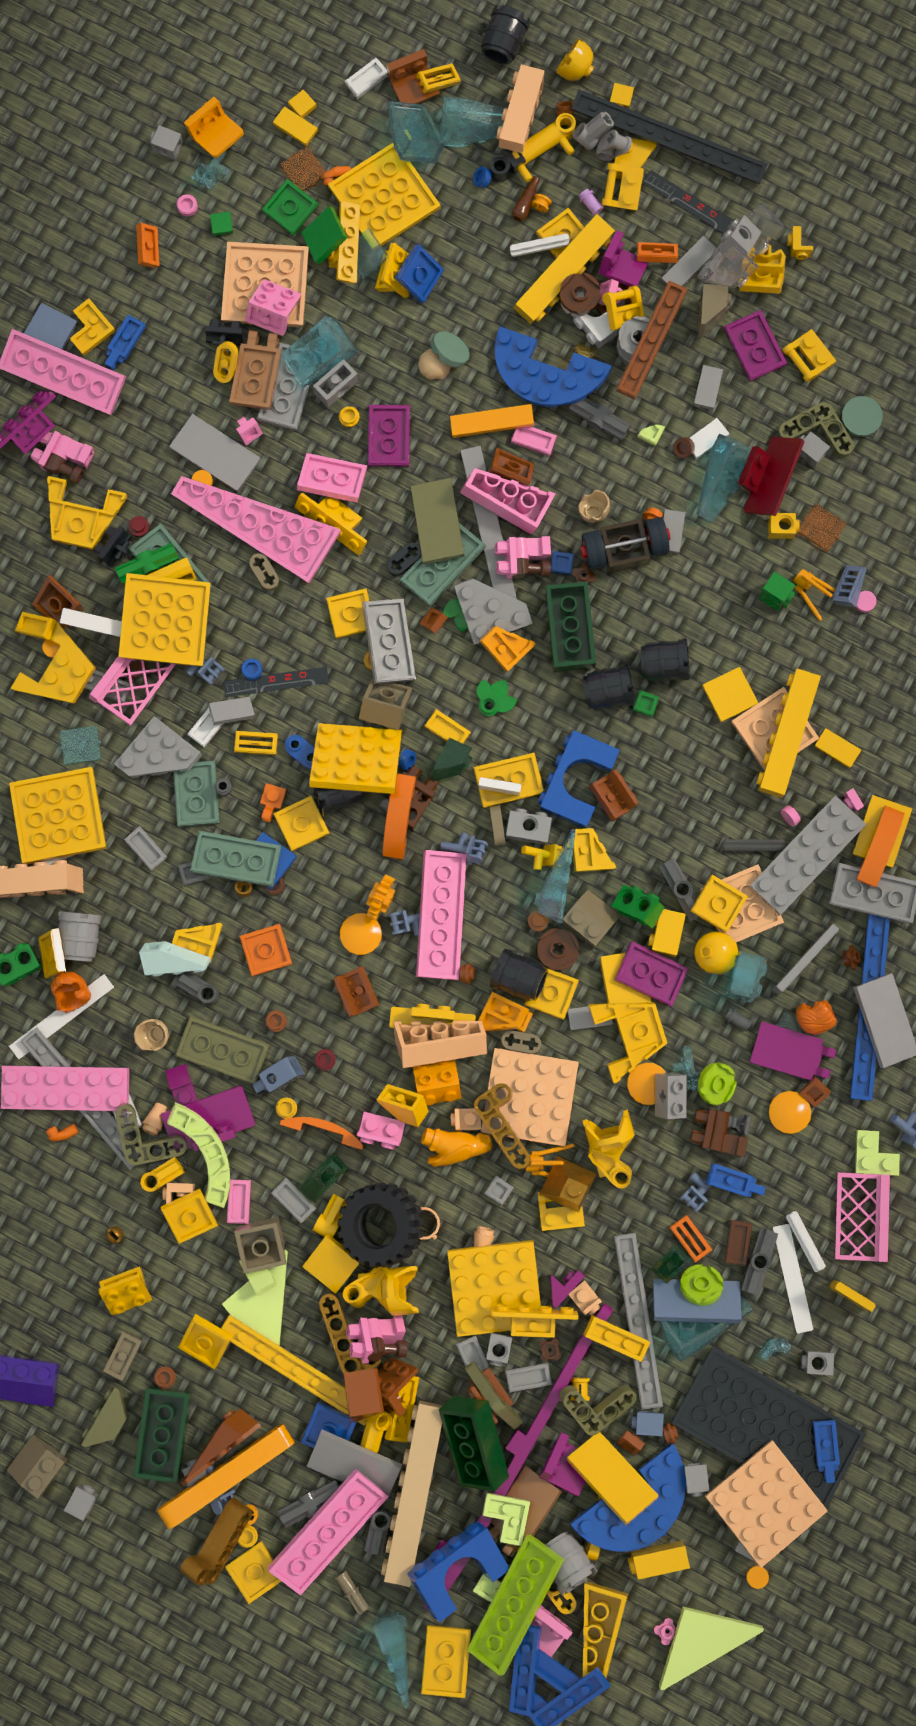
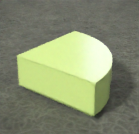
M654 425L644 428L639 432L637 438L656 447L665 426Z

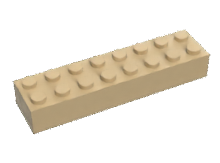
M419 1401V1406L414 1405L411 1420H416L415 1427H410L407 1442H411V1447L405 1450L403 1464H407L406 1471L401 1470L398 1486L403 1488L402 1493L397 1492L394 1508L398 1509V1513L392 1516L390 1530L394 1531L393 1537L388 1536L385 1553L390 1554L389 1559L384 1558L381 1575L385 1576L384 1582L407 1587L411 1585V1580L407 1573L414 1567L442 1426L439 1409L443 1405Z

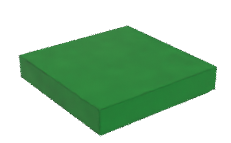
M286 179L262 208V212L294 237L317 209L319 203L289 179Z
M328 206L301 232L314 261L318 264H321L348 238L334 208Z

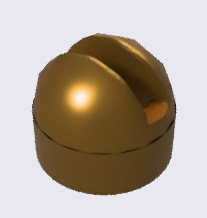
M237 881L235 884L237 895L243 898L248 897L252 893V884Z
M114 1226L107 1230L106 1239L108 1242L117 1244L123 1240L124 1233L120 1227ZM111 1230L119 1237L117 1240L109 1233Z

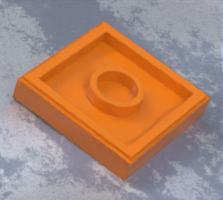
M280 924L239 936L252 977L292 965Z

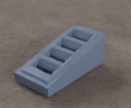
M846 565L832 601L836 605L857 607L866 567ZM851 571L858 572V575H850ZM852 579L855 580V582H848V580Z

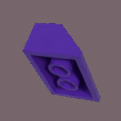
M0 1354V1399L53 1407L60 1363Z

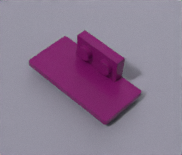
M46 390L43 392L39 391L33 396L32 399L34 401L28 406L24 405L18 410L17 413L19 415L13 420L9 419L3 424L2 427L4 429L0 432V449L11 439L26 454L55 427L41 411L56 397L54 393Z
M241 1085L183 1105L200 1115L214 1129L221 1142L235 1138L238 1131L255 1126L251 1109ZM172 1109L161 1113L168 1136H183L187 1142V1149L193 1147L194 1151L200 1150L192 1138L181 1130L167 1124ZM174 1141V1145L172 1147H175L176 1150H180V1146L183 1144H179L178 1141Z

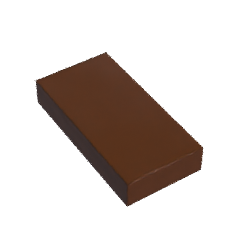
M730 1220L724 1263L747 1265L752 1223Z

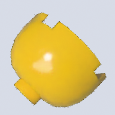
M578 38L572 45L569 53L562 59L556 73L569 81H577L583 76L588 77L594 68L591 65L594 59L591 48Z
M710 932L698 940L694 955L697 964L704 971L713 974H724L734 967L736 963L734 961L736 956H738V948L730 935L722 932Z

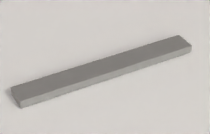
M481 446L460 450L467 479L474 468L486 471ZM472 500L481 541L486 545L484 554L492 588L517 599L513 580L506 579V575L496 574V562L505 561V555H495V544L503 541L497 514Z
M37 1027L21 1040V1043L41 1066L71 1067ZM79 1110L130 1170L137 1166L131 1165L126 1161L117 1121L109 1111ZM128 1133L124 1135L126 1139L132 1140ZM135 1144L131 1145L132 1153L129 1157L133 1156L135 1160L138 1159L140 1153H136Z
M636 1233L614 1236L629 1332L651 1342L642 1362L633 1358L641 1410L663 1407Z

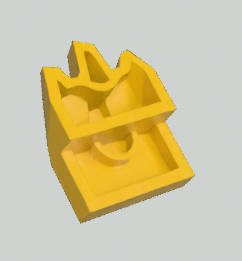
M766 243L759 252L752 248L744 257L743 273L739 285L740 291L780 294L784 280L786 259L782 249L771 253V245Z

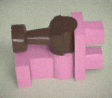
M55 431L54 433L48 432L40 440V443L47 446L45 451L35 448L30 457L39 464L42 470L52 474L60 472L70 476V481L78 484L83 476L84 469L78 466L73 469L66 465L65 462L69 460L87 469L95 452L92 446L79 443Z
M542 536L541 538L509 537L507 541H500L495 544V555H505V561L496 562V574L506 575V579H521L526 574L539 573L541 577L550 576V561H545L551 555L550 536ZM529 560H543L539 565L529 563Z
M394 1316L393 1319L360 1318L358 1324L348 1325L346 1329L347 1339H358V1342H351L350 1357L361 1358L362 1363H369V1361L377 1362L383 1355L396 1354L398 1358L406 1357L407 1342L402 1340L406 1332L403 1316Z

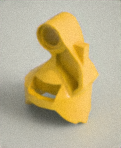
M628 1109L623 1110L620 1125L605 1129L599 1128L587 1119L582 1120L589 1143L588 1157L597 1166L599 1177H607L617 1188L627 1187L632 1178V1170L628 1165L620 1161V1156L635 1136ZM623 1172L628 1178L620 1180L616 1174Z
M378 1267L369 1273L358 1274V1279L350 1283L343 1290V1298L354 1308H362L368 1300L375 1298L392 1316L417 1314L419 1309L406 1302L405 1286L415 1277L418 1267ZM359 1292L357 1299L352 1300L353 1294Z

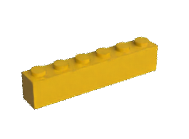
M596 214L520 298L513 309L530 324L535 320L539 322L546 314L544 312L545 308L548 305L552 308L559 300L557 295L560 293L561 284L564 279L574 273L575 275L582 274L587 269L584 265L588 261L592 263L599 256L598 250L603 245L606 248L612 240L611 235L615 230Z
M796 669L794 674H789L786 685L790 687L788 694H783L780 705L784 706L782 713H778L774 725L778 726L776 733H771L768 742L772 746L770 752L765 753L762 762L765 765L764 772H760L757 778L758 791L783 798L820 681V675Z

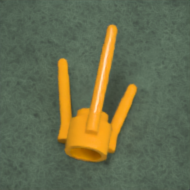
M803 569L793 580L797 584L794 589L801 594L811 611L821 621L822 617L803 589L809 590L813 585L828 597H832V594L826 589L835 592V588Z
M569 1144L542 1151H532V1155H530L531 1163L526 1168V1172H532V1175L548 1177L549 1172L540 1171L544 1170V1166L563 1165L564 1162L544 1161V1158L539 1156L574 1148L575 1145Z

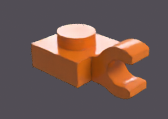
M266 783L260 805L265 806L261 817L263 821L271 822L274 809L281 810L286 789Z

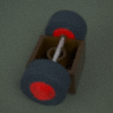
M656 517L645 520V532L642 519L601 527L600 532L599 530L582 533V546H580L582 558H585L588 569L593 570L607 566L608 573L649 565L650 554L651 556H659L669 553V540H671L664 519Z

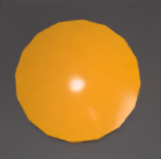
M356 913L349 916L343 922L340 929V939L343 946L349 952L355 955H366L378 947L382 939V930L377 920L367 917L365 913Z
M643 1063L637 1065L630 1072L627 1089L635 1101L643 1105L655 1104V1073H666L661 1066L654 1063Z
M787 1091L780 1093L772 1099L770 1104V1121L775 1129L783 1133L793 1134L800 1132L810 1121V1104L797 1092Z

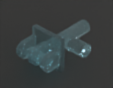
M223 152L217 158H213L208 166L199 162L192 180H198L199 184H205L208 189H211L213 185L217 184V172L227 176L230 169L220 164L226 156V152Z
M684 1046L682 1049L685 1062L672 1063L673 1072L686 1070L687 1074L683 1075H687L686 1082H691L686 1084V1092L690 1089L696 1091L698 1082L695 1081L699 1080L701 1072H695L691 1046Z

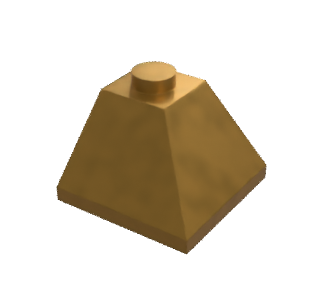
M557 1156L556 1161H563L564 1164L552 1167L539 1195L579 1213L597 1174Z

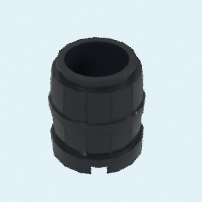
M495 5L491 12L489 24L484 31L481 44L482 53L495 62L510 64L515 60L523 45L525 32L528 31L531 21L529 17L526 21L523 18L524 13L515 8L503 5L501 9H497L498 5Z
M687 639L652 642L641 646L643 679L651 682H667L681 679V681L689 680Z
M628 664L621 665L619 668L587 673V676L583 677L589 709L593 708V711L610 710L624 705H635Z
M315 787L313 793L320 812L323 813V817L332 814V811L343 808L347 809L363 801V798H366L365 791Z
M505 948L497 961L498 966L496 970L492 973L490 987L495 990H502L515 998L536 1001L546 981L548 969L530 957L515 954L513 950Z

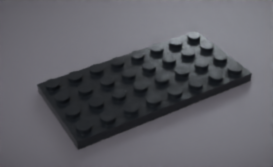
M713 1346L671 1421V1424L741 1464L746 1462L770 1440H773L825 1508L830 1503L866 1435L861 1430ZM813 1421H836L840 1465L839 1470L834 1471V1483L824 1482V1473L818 1471Z

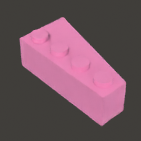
M476 468L471 472L460 491L464 496L529 534H532L537 529L556 494L550 491H541L534 486L529 487L519 484L515 480H506L498 475Z

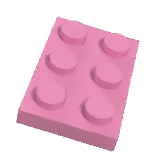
M306 453L297 490L358 503L367 465Z

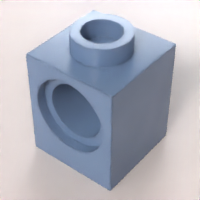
M636 1411V1416H632L631 1429H635L636 1435L662 1436L664 1414L662 1412Z

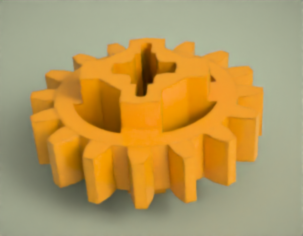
M385 874L381 883H375L366 905L370 906L367 917L377 920L381 912L386 913L396 891L392 889L395 878Z

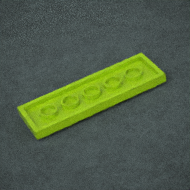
M531 1534L526 1535L467 1651L499 1676L504 1675L565 1559Z

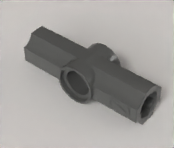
M588 399L572 404L569 407V411L586 420L588 425L595 430H603L621 441L625 438L631 427V424L614 415L605 405L595 404Z
M675 858L660 865L658 868L670 887L672 896L678 901L684 914H686L688 921L691 922L698 918L697 915L690 912L697 897L692 890V885L687 881ZM680 884L687 888V893L684 896L677 893V886Z
M760 1228L753 1252L749 1257V1264L741 1290L759 1296L767 1269L770 1266V1259L778 1233ZM759 1255L763 1256L765 1264L761 1268L756 1267L754 1264L755 1258Z
M337 1480L317 1490L313 1489L297 1498L298 1500L278 1510L277 1512L285 1528L306 1517H312L339 1488L340 1485Z

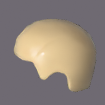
M432 349L426 350L419 357L418 367L420 373L429 380H443L450 373L451 366L442 363L438 359L439 355L437 353L434 354Z
M594 490L592 494L584 495L578 505L579 515L586 522L598 523L603 521L610 512L609 497L605 492Z
M157 1019L143 1021L136 1026L134 1032L135 1043L142 1050H160L167 1044L169 1039L167 1026Z

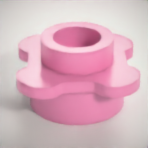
M666 1618L664 1622L654 1627V1632L660 1636L662 1644L669 1645L674 1637L676 1628L673 1625V1620Z

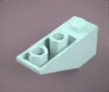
M166 941L145 943L139 952L145 975L161 976L164 973L181 974L185 971L197 973L206 970L211 961L208 956Z

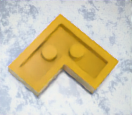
M89 298L73 310L85 327L73 335L70 340L79 352L85 356L113 334L115 329Z

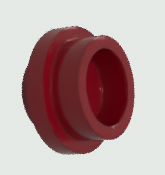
M136 516L129 521L128 528L132 535L142 537L149 531V523L146 518Z
M328 1049L320 1050L315 1055V1065L320 1070H330L336 1063V1057Z

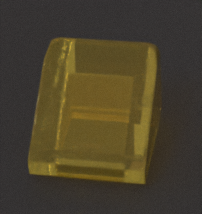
M579 343L575 347L574 353L595 359L597 350Z

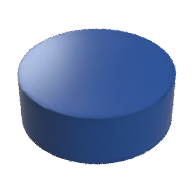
M483 166L477 168L473 175L474 185L480 188L487 187L492 177L491 170Z
M247 659L241 667L243 676L250 681L259 679L263 672L261 663L256 659Z
M405 749L399 757L398 767L408 771L416 762V753Z

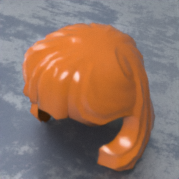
M75 972L58 974L51 983V991L55 997L56 1009L59 1012L63 1011L67 1014L75 1011L76 1008L83 1007L91 999V992L85 980Z
M816 1001L812 1008L805 1003H801L796 1009L797 1021L800 1027L807 1033L813 1035L821 1034L836 1025L837 1020L828 1001Z

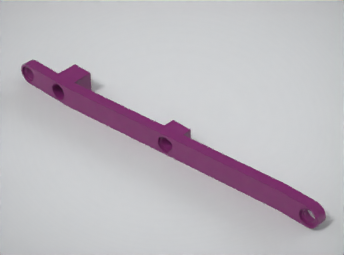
M604 1303L595 1317L607 1321L613 1312V1308ZM583 1334L581 1335L526 1434L517 1428L506 1444L505 1448L514 1454L507 1466L509 1478L495 1492L493 1491V1494L505 1496L558 1403L560 1391L568 1385L593 1340L585 1337ZM481 1513L477 1521L487 1528L492 1517L483 1516ZM442 1537L433 1552L441 1549L448 1541ZM471 1557L461 1558L449 1567L445 1576L447 1592Z

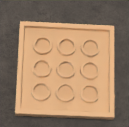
M227 242L221 314L222 323L239 321L240 324L254 325L245 321L248 302L261 282L267 280L301 294L299 301L289 315L287 327L303 328L309 248L307 246Z
M494 1048L488 1090L499 1083H504L511 1088V1100L499 1108V1110L519 1139L566 1146L579 1062ZM500 1088L497 1091L498 1099H505L508 1095L506 1088ZM486 1100L484 1112L490 1108L488 1100ZM494 1118L491 1121V1127L495 1130L501 1128L502 1120ZM482 1122L481 1133L491 1134L484 1122Z
M770 1440L704 1496L760 1568L827 1512V1509L773 1440Z

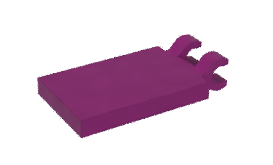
M761 1021L749 1063L810 1081L813 1075L827 1079L831 1070L819 1067L822 1055L834 1058L836 1049L822 1046L823 1039Z

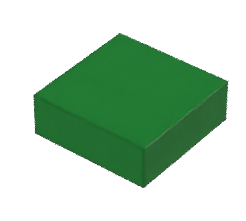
M230 212L210 214L213 236L233 234Z
M639 690L633 711L653 717L659 696Z

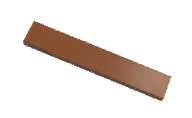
M668 281L616 389L617 392L634 400L636 399L687 293V288Z

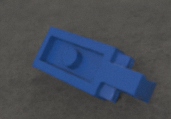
M127 315L107 347L106 356L108 358L104 363L107 369L114 371L118 363L123 364L146 329L145 323Z
M711 1163L705 1184L745 1197H751L752 1192L764 1195L766 1189L764 1186L755 1184L756 1178H753V1176Z
M813 1421L818 1471L824 1473V1482L834 1483V1471L839 1470L840 1465L836 1421Z

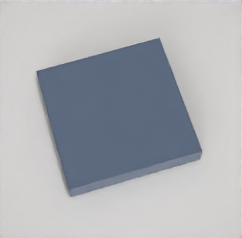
M41 303L24 334L63 350L78 322Z

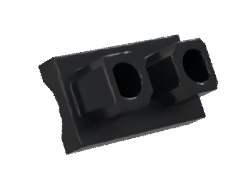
M211 319L209 326H205L206 343H213V346H219L226 341L238 346L241 343L243 344V331L239 321H231L229 327H222V321Z
M121 526L118 528L109 527L106 532V537L110 539L106 545L98 543L94 549L99 555L98 557L106 565L112 567L116 560H120L122 555L125 557L130 556L131 553L126 549L129 547V541L132 537Z

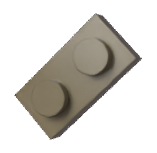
M123 1331L103 1372L123 1381L143 1341Z

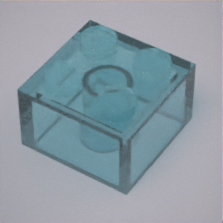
M740 951L738 956H736V963L732 969L725 996L749 1003L757 999L762 989V985L759 984L760 978L762 979L765 976L768 964H765L766 958Z

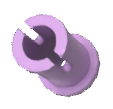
M586 189L579 195L580 202L584 203L594 216L600 213L604 207L594 197V192Z

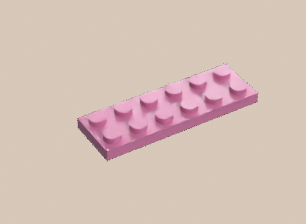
M14 329L11 330L0 359V369L109 415L113 413L126 376Z
M432 850L424 851L416 977L459 980L466 854Z
M2 1066L1 1109L116 1111L119 1105L129 1103V1068Z
M355 1469L267 1567L268 1571L301 1595L388 1498L387 1493Z

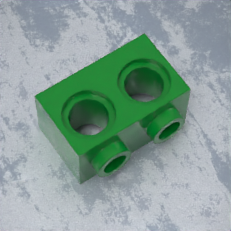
M774 571L763 587L758 599L779 612L782 607L787 608L795 595V592H793L795 584Z
M623 885L611 907L619 914L653 929L665 908L659 902L660 898L650 892L646 895L642 889L634 885L631 888Z
M21 943L13 948V952L7 955L6 953L0 954V984L6 988L43 968L32 945ZM28 953L30 961L27 964H22L21 956ZM10 963L11 971L8 974H3V965Z

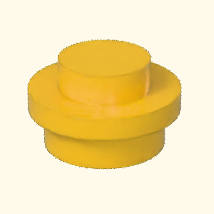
M350 406L344 407L339 413L340 423L345 427L355 426L359 421L357 409Z
M282 1098L276 1104V1112L283 1119L292 1118L297 1112V1104L291 1098Z
M246 1525L238 1540V1544L245 1548L253 1546L258 1539L257 1530L251 1525Z

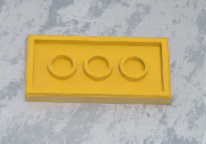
M601 1432L592 1436L567 1457L570 1465L625 1525L630 1523L659 1497Z

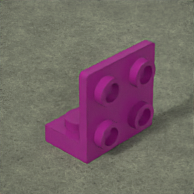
M616 230L603 257L598 274L630 287L638 286L648 262H638L637 255L622 250L625 244L621 242L624 233Z
M561 1432L553 1444L539 1478L578 1497L585 1484V1480L567 1461V1457L578 1448L567 1443L569 1436Z

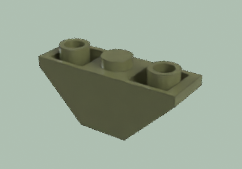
M121 1387L110 1388L104 1397L105 1405L103 1408L99 1407L92 1418L95 1420L91 1428L87 1427L81 1437L84 1439L81 1444L83 1447L113 1440L119 1436L129 1418Z

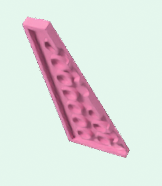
M181 476L171 493L308 583L311 582L342 531L339 528Z

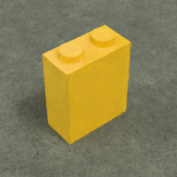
M682 1540L630 1551L631 1557L628 1558L630 1571L632 1574H636L637 1579L690 1568L686 1547Z

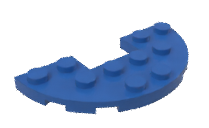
M501 326L496 336L495 359L503 381L519 398L537 406L558 407L559 405H572L586 399V396L595 389L598 390L613 369L611 365L574 353L565 371L531 359L538 344L537 339Z
M670 1443L637 1469L643 1479L659 1495L658 1499L625 1525L600 1498L569 1523L573 1530L595 1546L619 1552L638 1550L661 1538L677 1519L685 1496L686 1480L684 1466L674 1444Z

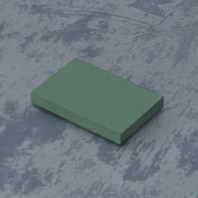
M215 761L196 762L189 771H173L177 826L220 824L218 793L215 790V783L217 782Z

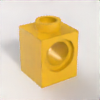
M777 513L776 516H769L768 539H793L796 532H799V520H796V513ZM779 523H787L789 529H781Z

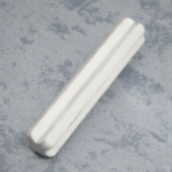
M562 234L513 244L510 246V253L512 257L565 247L570 244L569 235Z
M793 1211L789 1213L786 1219L815 1272L821 1271L826 1265L798 1212Z

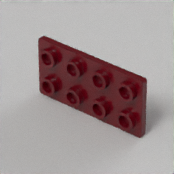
M772 437L766 452L758 446H752L738 482L740 486L750 492L743 510L745 513L768 516L777 515L805 442L803 439Z

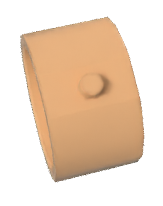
M421 1207V1210L431 1211L435 1215L437 1227L433 1234L419 1239H430L432 1237L435 1240L437 1238L435 1234L440 1227L439 1217L432 1209Z

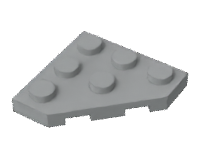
M473 578L453 585L474 645L481 643L479 640L493 626L511 632L533 624L527 605L522 601Z
M154 716L114 765L130 778H139L144 775L153 776L168 774V772L189 771L202 756V753Z

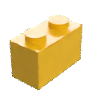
M663 909L655 924V933L650 934L648 946H651L652 951L671 957L677 956L686 914Z

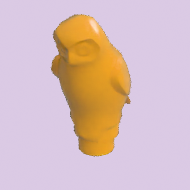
M426 1128L421 1138V1144L428 1146L430 1151L437 1153L428 1157L427 1160L428 1164H431L433 1167L451 1165L491 1151L493 1146L491 1136L482 1133L473 1135L465 1132H447L440 1129L432 1130Z

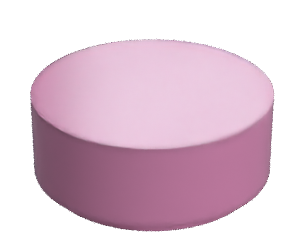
M183 195L177 201V208L181 215L190 217L197 212L198 205L193 196Z
M870 591L860 592L856 608L863 613L870 612L876 605V597Z
M787 805L781 810L782 817L789 825L794 827L800 822L799 814L791 806Z

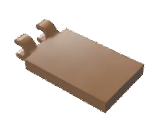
M249 330L247 344L241 343L229 402L231 405L271 410L282 355L281 349H278L279 338H277V334L269 333L267 346L258 345L260 338L257 335L258 332Z
M527 1466L524 1467L506 1495L530 1501L523 1541L526 1535H535L562 1493L553 1484L539 1478V1474ZM492 1518L490 1523L494 1527L489 1533L495 1543H497L500 1539L503 1520ZM507 1543L502 1551L508 1556L513 1557L519 1546Z

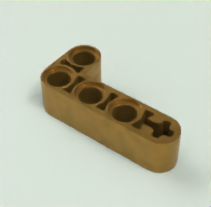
M499 1083L479 1096L474 1102V1108L515 1168L525 1169L531 1163L530 1154L499 1110V1108L511 1100L512 1090L508 1085ZM500 1088H506L508 1091L505 1099L497 1098V1091ZM483 1100H488L490 1108L488 1111L482 1112L479 1109V1104ZM494 1118L502 1120L500 1129L495 1130L491 1127V1121ZM508 1135L514 1138V1145L512 1147H505L503 1144V1139ZM518 1146L521 1147V1149L517 1150L521 1156L526 1155L524 1159L525 1164L523 1165L521 1163L516 1164L515 1161L518 1158L515 1153H512L511 1156L509 1154Z
M332 1293L322 1296L319 1302L320 1310L342 1372H354L348 1371L345 1368V1362L350 1359L357 1363L355 1371L377 1367L381 1359L374 1364L362 1363L361 1358L350 1357L349 1349L346 1351L339 1349L338 1341L340 1339H347L346 1329L348 1324L338 1297ZM327 1297L335 1301L332 1308L334 1312L338 1309L340 1314H333L329 1318L327 1317V1314L331 1313L330 1308L324 1306ZM333 1318H339L342 1321L343 1325L340 1330H334L331 1327V1320ZM347 1339L350 1344L354 1342L353 1339Z
M235 1497L230 1499L223 1508L199 1554L187 1557L180 1567V1572L196 1585L212 1584L220 1575L252 1516V1510Z

